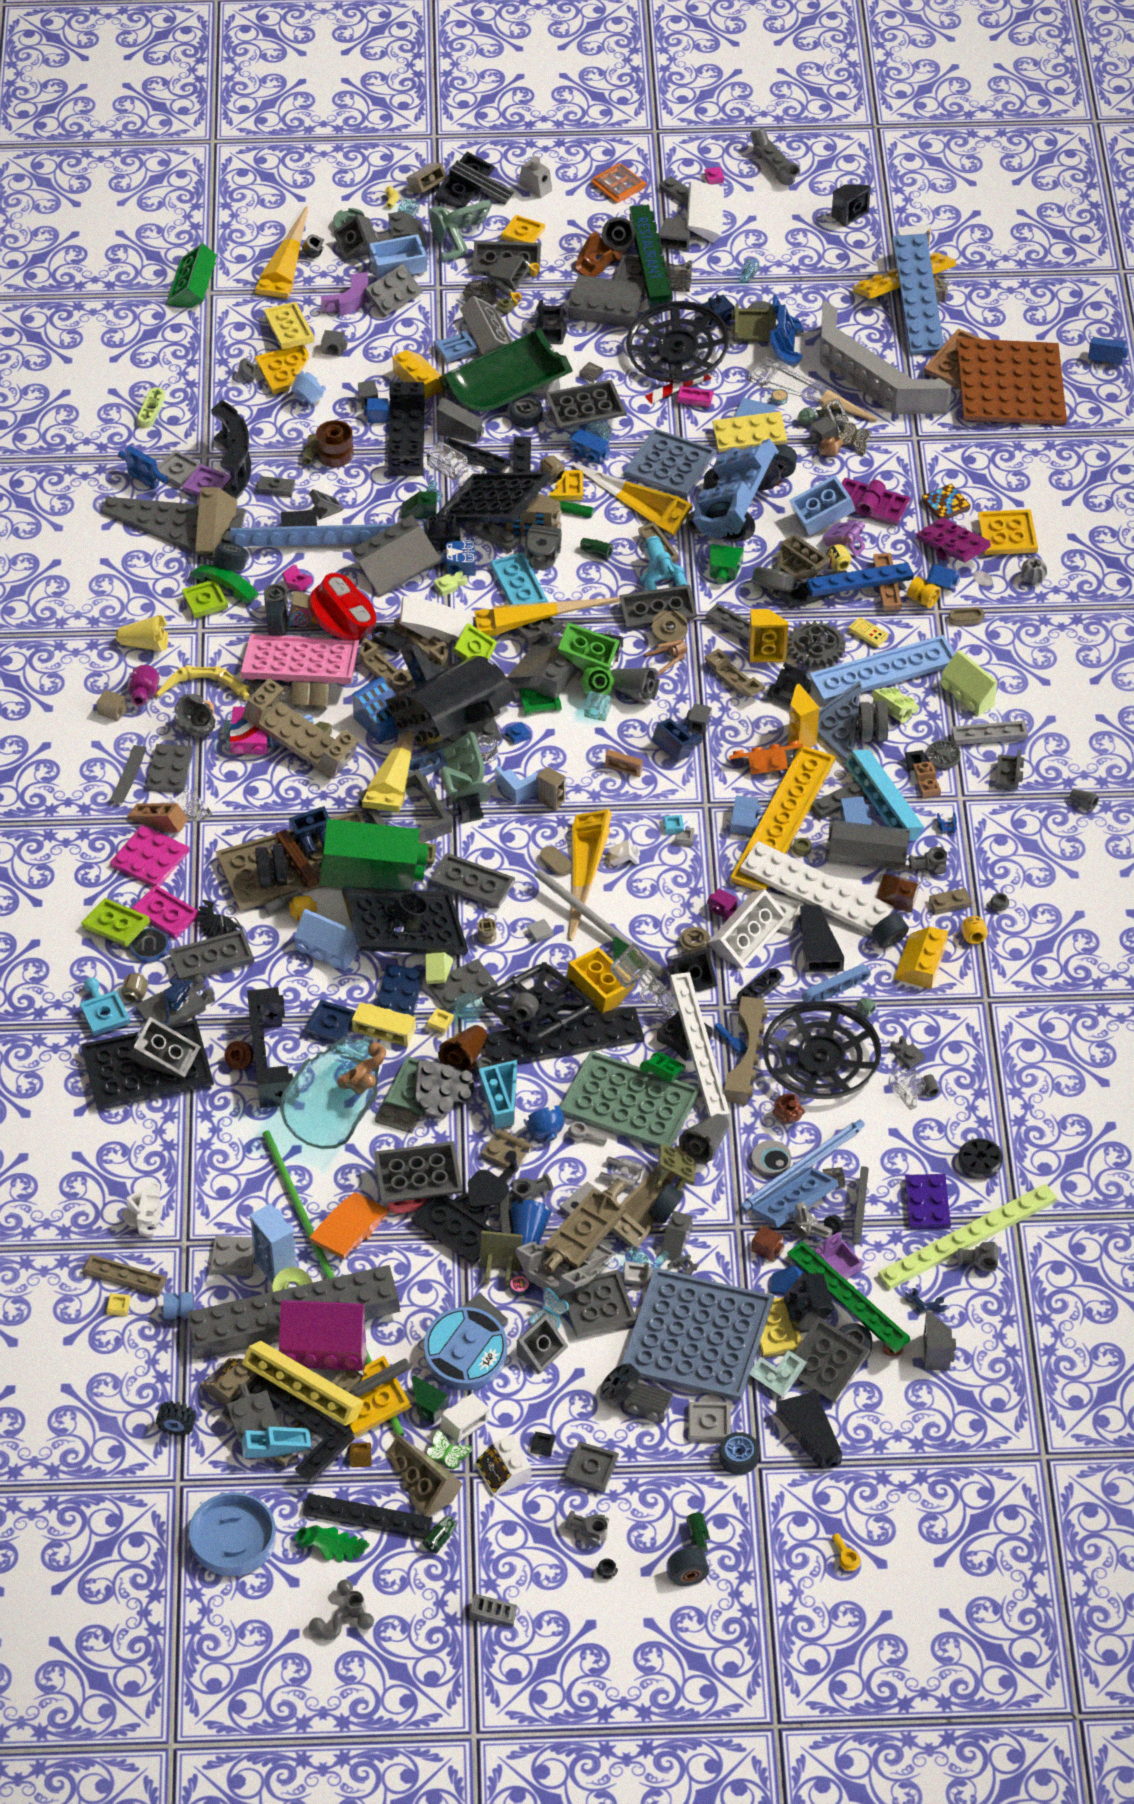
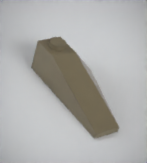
M201 487L195 553L214 554L224 532L228 530L230 522L236 517L238 501L218 487Z

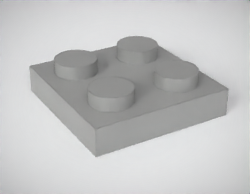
M215 1236L210 1268L211 1274L252 1277L254 1264L252 1238Z

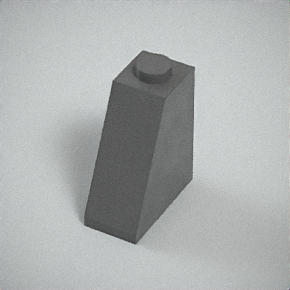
M442 398L437 407V435L477 443L484 434L482 419L453 402Z

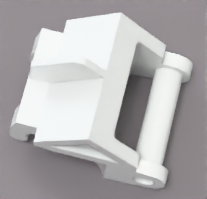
M155 1181L149 1183L148 1188H142L127 1197L128 1208L120 1213L129 1226L137 1227L139 1235L149 1238L154 1237V1231L147 1228H156L159 1225L163 1210V1204L159 1197L160 1184Z

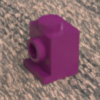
M718 888L714 894L712 893L708 897L707 904L710 905L711 911L724 917L726 922L738 909V898Z

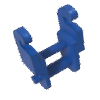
M955 812L952 814L953 819L951 822H943L940 813H937V824L942 834H944V831L956 832L957 817ZM952 824V827H944V825Z

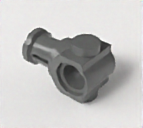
M936 846L930 848L922 856L909 855V869L911 872H914L916 869L926 868V871L932 874H943L946 872L947 852L943 849V846Z
M546 1173L534 1181L521 1178L514 1180L510 1185L514 1202L518 1201L517 1204H523V1200L534 1201L535 1198L539 1197V1193L553 1190L552 1181Z
M982 1242L975 1249L963 1250L958 1248L959 1266L975 1264L976 1267L983 1271H996L999 1247L995 1242Z
M571 1510L565 1522V1529L571 1528L581 1532V1536L586 1537V1542L589 1545L600 1547L607 1540L610 1519L602 1514H594L585 1518Z

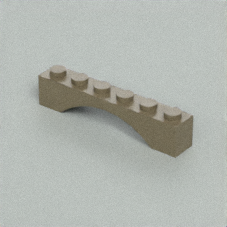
M741 997L738 1024L745 1033L748 1049L742 1061L727 1074L724 1088L726 1102L747 1105L748 1098L753 1096L754 1086L751 1085V1081L755 1082L757 1070H754V1066H758L760 1054H757V1050H761L762 1039L759 1037L760 1034L764 1035L765 1023H762V1021L767 1019L768 1008L765 1007V999Z

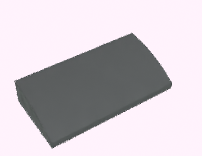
M474 241L472 271L486 273L487 269L494 267L500 258L515 255L523 256L525 260L529 261V264L537 263L540 266L541 243Z
M690 585L619 595V607L626 628L652 624L654 617L664 610H667V612L678 611L686 619L697 618Z

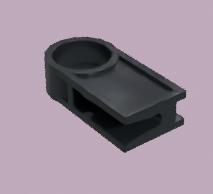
M377 625L371 630L374 643L396 654L408 644L406 642L407 637L385 625ZM379 632H383V633H385L386 635H385V636H382V637H378V636H376L375 634H376V633H379Z

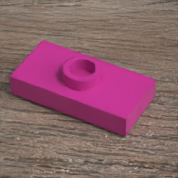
M680 386L677 403L711 407L714 391Z

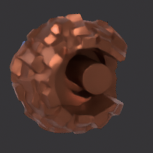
M783 1094L777 1098L772 1110L776 1120L784 1124H793L802 1118L805 1109L798 1103L799 1098L796 1094Z

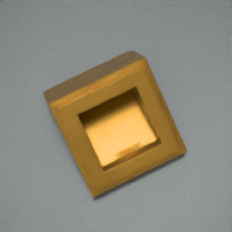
M351 1443L350 1466L370 1467L372 1465L371 1443Z

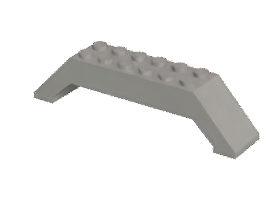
M827 301L822 302L820 363L894 414H940L949 412L951 386L940 378L936 380L911 379L836 328L838 309Z

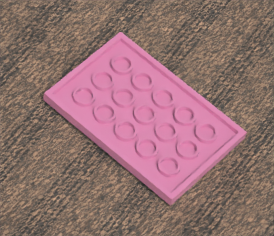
M250 634L241 669V678L249 680H267L270 678L271 680H283L285 682L302 681L304 683L351 684L359 649V640Z

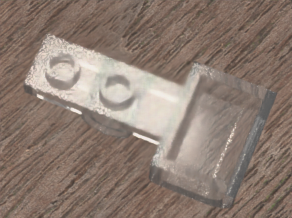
M633 942L611 964V972L624 988H629L637 982L642 987L640 991L641 1000L646 1004L655 1003L668 1018L678 1009L676 1000L649 970L652 966L651 962Z

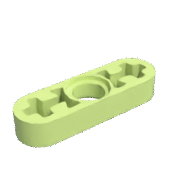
M155 387L149 391L138 414V423L141 427L149 428L153 426L165 400L162 388ZM155 406L156 408L148 409L147 407Z

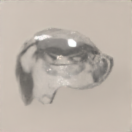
M485 735L476 737L484 764L492 763L497 759L499 753L497 741Z

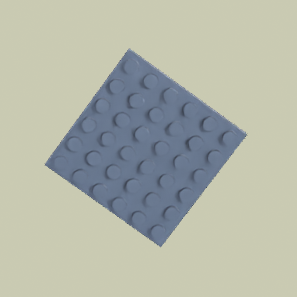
M654 1268L621 1365L625 1363L632 1364L639 1371L640 1378L742 1401L774 1302V1295Z

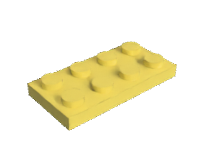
M297 302L263 309L264 315L282 350L315 342L314 335Z
M781 411L712 420L718 453L727 452L728 449L732 448L743 450L751 446L755 447L760 445L763 440L769 438L774 445L787 444Z

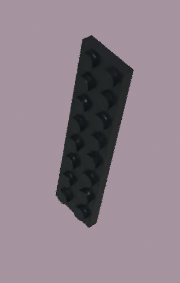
M633 1006L581 1016L567 1024L566 1028L558 1029L541 1040L534 1041V1043H528V1041L522 1039L512 1029L487 1033L484 1048L487 1058L491 1061L490 1065L517 1060V1065L589 1052L590 1050L595 1051L643 1042L644 1034L636 1008ZM553 1022L537 1024L536 1033L553 1024ZM530 1026L521 1027L529 1033Z

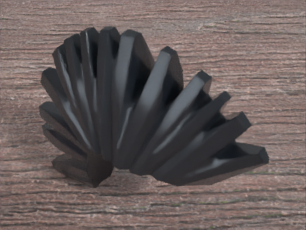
M202 900L207 907L199 906L200 910L197 913L203 916L198 917L197 921L202 922L199 927L202 928V931L205 930L204 934L209 932L208 936L216 937L219 930L220 935H224V932L227 934L238 931L237 928L243 929L236 918L214 914V902Z

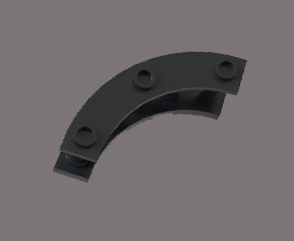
M221 400L211 409V414L221 421L222 430L214 436V440L228 451L226 456L220 461V466L230 471L231 477L223 491L237 499L247 487L251 476V458L248 452L249 431L243 417H240L238 411L229 403Z

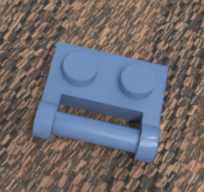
M466 331L443 340L437 339L433 341L435 349L439 351L446 363L477 353V346Z

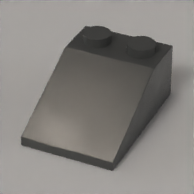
M149 1017L140 1028L126 1056L144 1067L184 1079L201 1046Z

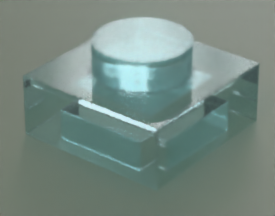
M404 198L398 207V212L405 211L414 217L420 208V203Z

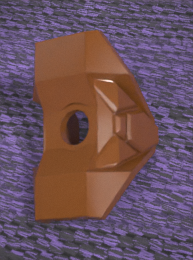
M593 232L589 235L579 252L575 269L583 276L595 277L604 271L606 265L612 261H619L622 255H627L626 250H613L604 243L597 232ZM602 255L600 260L596 259V256Z

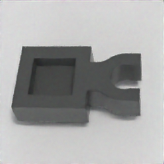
M903 1036L899 1037L900 1044H896L895 1041L890 1043L892 1050L897 1052V1058L909 1070L925 1061V1055L913 1043L908 1045Z

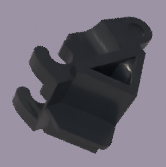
M785 662L783 664L784 669L781 668L776 683L770 686L767 699L770 701L773 699L790 707L791 699L777 694L778 690L783 688L794 694L796 685L800 684L809 695L811 693L812 680L809 679L810 673L808 671L800 670Z

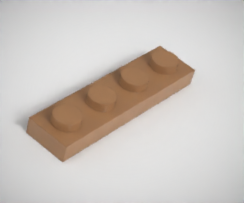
M891 553L873 554L874 567L893 565ZM898 584L880 585L879 591L883 611L901 610L902 603Z

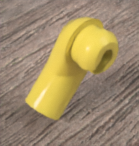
M388 186L385 188L386 196L389 199L386 202V206L392 209L399 200V194L392 186Z

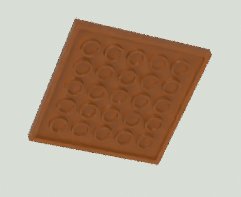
M957 338L956 348L963 420L1066 425L1067 414L1059 343Z

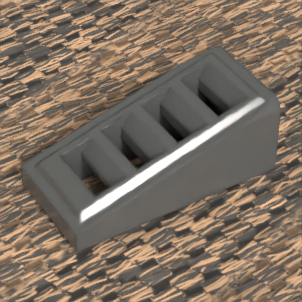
M474 1594L470 1612L471 1620L514 1626L517 1605ZM488 1608H492L491 1613L487 1612ZM497 1609H501L500 1615H496ZM505 1610H509L508 1618L504 1617Z

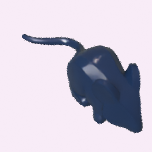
M170 979L169 983L172 986L165 989L162 993V1000L166 1010L165 1023H160L166 1026L170 1019L169 1009L178 1011L183 1006V1000L189 998L187 993L192 987L193 981Z

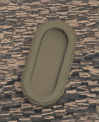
M978 607L957 608L949 612L948 620L954 626L977 625L984 621L985 613Z
M546 846L540 851L541 861L556 875L565 876L571 872V861L557 848Z

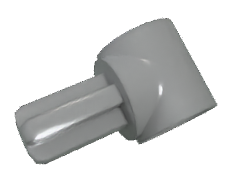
M796 1203L797 1215L794 1217L795 1223L791 1228L795 1235L800 1238L813 1235L824 1239L831 1237L832 1229L818 1224L817 1218L807 1211L806 1203Z

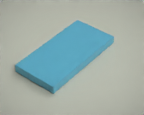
M524 552L490 561V566L509 605L548 602Z

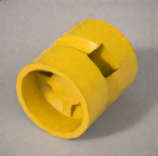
M917 576L908 587L907 597L914 601H919L920 604L927 608H931L937 602L941 589L932 583L928 584V581Z

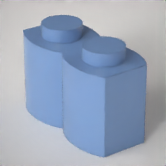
M736 795L731 819V833L753 836V830H756L759 819H756V815L760 816L761 804H758V798Z

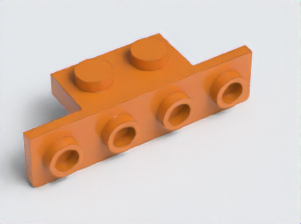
M799 741L788 742V746L781 747L780 744L769 745L770 749L762 750V747L751 748V752L744 753V750L733 751V755H730L729 759L748 757L751 775L788 769L785 751L804 748L803 743L799 744Z

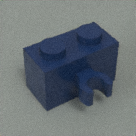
M716 294L714 299L709 297L708 301L702 304L715 311L724 322L731 320L732 310L735 309V306L723 294ZM695 311V320L700 323L706 315ZM711 319L705 327L710 330L718 325Z

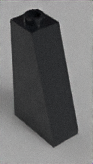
M800 906L799 923L805 972L844 971V955L820 906Z
M816 1391L776 1402V1416L821 1470L835 1468L841 1464L842 1451Z

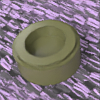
M798 838L793 842V852L796 855L807 856L811 853L812 843L809 839Z

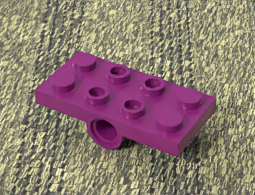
M844 478L841 483L853 501L855 513L898 526L910 504L911 497L886 490L885 484L880 480H871L868 485Z
M943 517L916 533L917 540L935 548L937 556L943 561L953 557L966 563L991 547L990 540Z

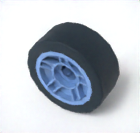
M734 1432L727 1435L719 1446V1461L722 1467L734 1474L751 1472L759 1461V1444L754 1437L744 1432Z

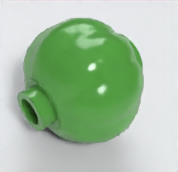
M592 666L584 669L579 682L584 694L599 699L610 694L614 685V677L610 669L608 671L600 666ZM596 670L603 671L607 675V677L603 674H593L591 676L590 674Z

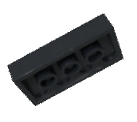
M468 151L460 159L464 164L488 177L495 169L494 165ZM449 174L438 188L435 200L449 206L463 208L472 200L478 189Z

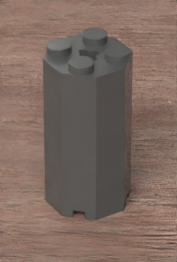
M838 820L830 821L826 858L830 861L905 870L910 830Z

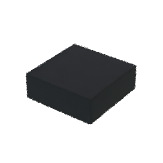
M535 1431L530 1453L551 1457L556 1435Z

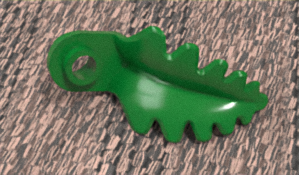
M318 1525L307 1528L301 1527L295 1534V1541L299 1547L316 1546L326 1560H331L335 1556L338 1562H343L345 1555L348 1561L353 1560V1555L359 1558L360 1552L364 1554L365 1550L370 1546V1543L363 1538L358 1539L357 1536L349 1538V1533L347 1532L338 1534L336 1527L322 1528Z

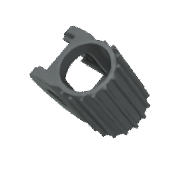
M535 524L530 527L526 536L525 547L528 548L527 560L532 568L546 570L555 564L558 553H561L562 529ZM545 556L547 559L544 561L537 560V557Z

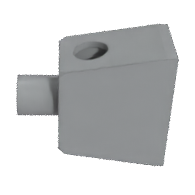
M533 156L531 160L521 166L519 184L539 198H542L552 192L550 170L540 163V157Z

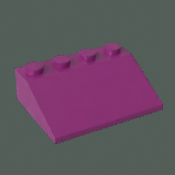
M281 1300L279 1352L309 1369L363 1371L367 1360L364 1304Z

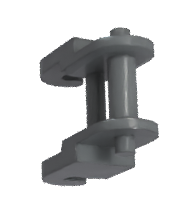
M689 1254L683 1258L679 1256L672 1260L667 1267L671 1269L672 1265L674 1268L681 1266L685 1270L681 1274L692 1276V1272L696 1271L699 1265L697 1263L694 1264L690 1260L691 1255ZM687 1262L690 1267L686 1268L684 1264Z

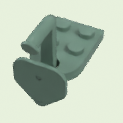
M490 200L466 206L452 212L441 206L429 209L431 230L436 241L442 243L446 231H448L456 248L452 252H441L442 262L467 254V246L458 228L465 229L471 224L483 223L492 206Z
M468 732L443 750L448 767L444 766L441 768V775L447 796L454 795L453 798L456 803L458 797L476 793L480 795V802L490 799L491 786L489 783L482 781L485 774V766L475 733Z

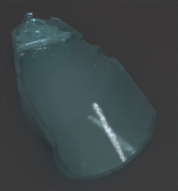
M364 1036L363 1039L353 1040L352 1037H344L330 1045L328 1050L320 1051L312 1059L308 1058L283 1092L280 1104L283 1122L293 1136L306 1145L319 1149H336L346 1144L374 1103L378 1092L377 1084L380 1066L373 1069L370 1073L376 1078L375 1086L367 1089L360 1095H357L350 1088L342 1090L337 1086V1079L340 1075L354 1069L360 1062L372 1058L368 1054V1047L371 1044L369 1037Z

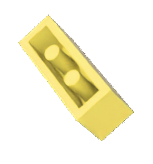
M360 1002L352 1018L353 1032L408 1047L416 1030V1017Z

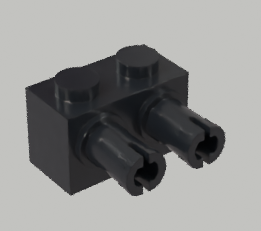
M447 514L444 522H438L439 519L436 515H433V519L430 515L427 517V523H423V531L435 550L446 549V543L461 541L459 522L456 521V515L451 514V518Z

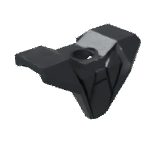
M540 300L536 306L538 318L535 330L541 328L550 344H563L567 332L563 317L567 316L563 304L559 306H546L543 304V300ZM554 319L557 322L554 324L547 323V320Z

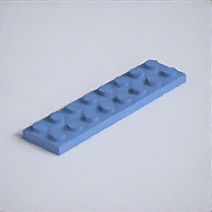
M927 233L893 236L892 240L910 355L937 353L944 345Z

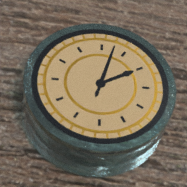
M783 389L772 391V403L775 405L786 404L788 402V392Z

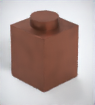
M762 1225L752 1239L751 1251L773 1262L776 1256H780L784 1251V1236Z

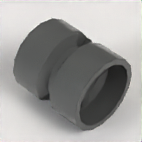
M272 584L265 588L264 602L266 614L270 602H284L288 612L287 590L283 585Z

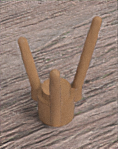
M679 639L673 642L658 644L657 647L661 649L645 653L644 655L647 657L669 651L671 656H676L675 659L658 671L659 674H656V676H659L677 661L685 658L684 654L687 653V646L683 640Z

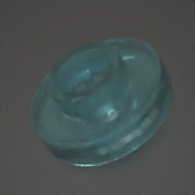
M467 992L461 994L454 1003L455 1014L464 1021L471 1022L478 1019L483 1012L481 998L474 993Z

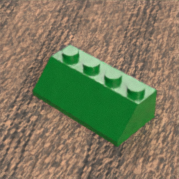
M201 243L181 257L166 304L193 308L204 301V295L209 287L208 283L212 277V270L216 265L217 254L205 244Z

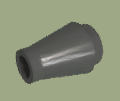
M1074 788L1070 793V799L1076 801L1087 810H1093L1098 805L1099 796L1095 792Z

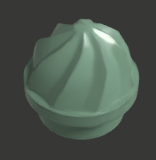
M803 408L799 412L798 419L802 424L810 425L816 420V414L812 408Z
M861 998L857 1001L856 1008L861 1015L870 1017L874 1013L877 1004L871 998Z

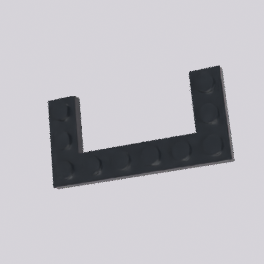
M259 1374L247 1386L249 1394H257L267 1390L271 1402L322 1439L295 1468L296 1473L311 1484L355 1439L351 1432L331 1417ZM239 1394L233 1401H236L240 1397H242L241 1394ZM226 1407L221 1413L224 1418L232 1423Z

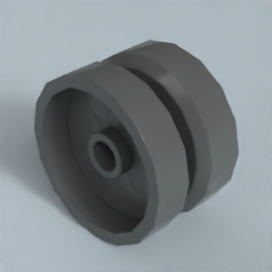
M876 701L873 711L870 702H859L858 731L860 742H871L873 730L877 742H887L888 709L886 701Z

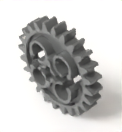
M807 620L806 625L799 623V628L794 626V630L789 632L787 639L788 654H791V659L796 658V663L802 662L803 667L806 664H809L810 669L813 665H816L817 669H819L820 665L826 668V664L833 666V661L838 663L839 658H843V653H845L846 640H844V635H841V630H836V626L830 627V622L824 625L823 620L820 623H816V620H813V623L810 624ZM824 632L828 635V643L825 642L826 636ZM805 646H807V653H809L808 657L804 653Z

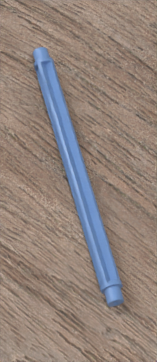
M859 1119L849 1124L838 1134L831 1137L746 1198L745 1202L740 1205L741 1209L744 1212L752 1209L791 1182L806 1169L841 1146L842 1143L859 1133L860 1129L865 1126L864 1121Z

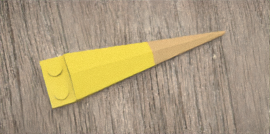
M412 730L401 735L370 782L362 801L363 808L400 812L404 803L415 738Z

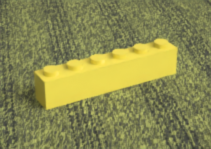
M262 1341L248 1347L242 1365L345 1426L357 1420L364 1403L362 1400Z

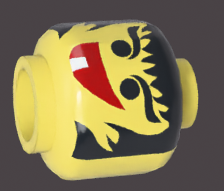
M841 544L832 545L825 554L830 557L829 565L835 571L846 570L852 560L846 547Z

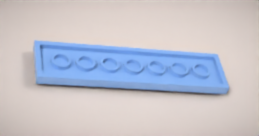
M944 635L812 672L809 679L812 680L815 690L823 704L831 702L858 681L861 682V693L945 669L955 653Z

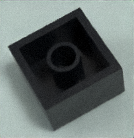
M803 1272L783 1295L793 1330L809 1332L818 1317L825 1320L834 1310L823 1274Z

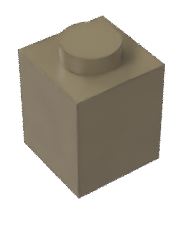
M105 690L96 702L98 714L118 721L127 710L125 696Z

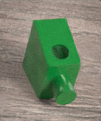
M710 544V576L716 578L717 583L725 584L727 580L736 579L743 564L744 548Z

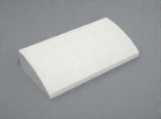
M691 181L689 184L686 228L712 243L721 236L724 190L702 182Z

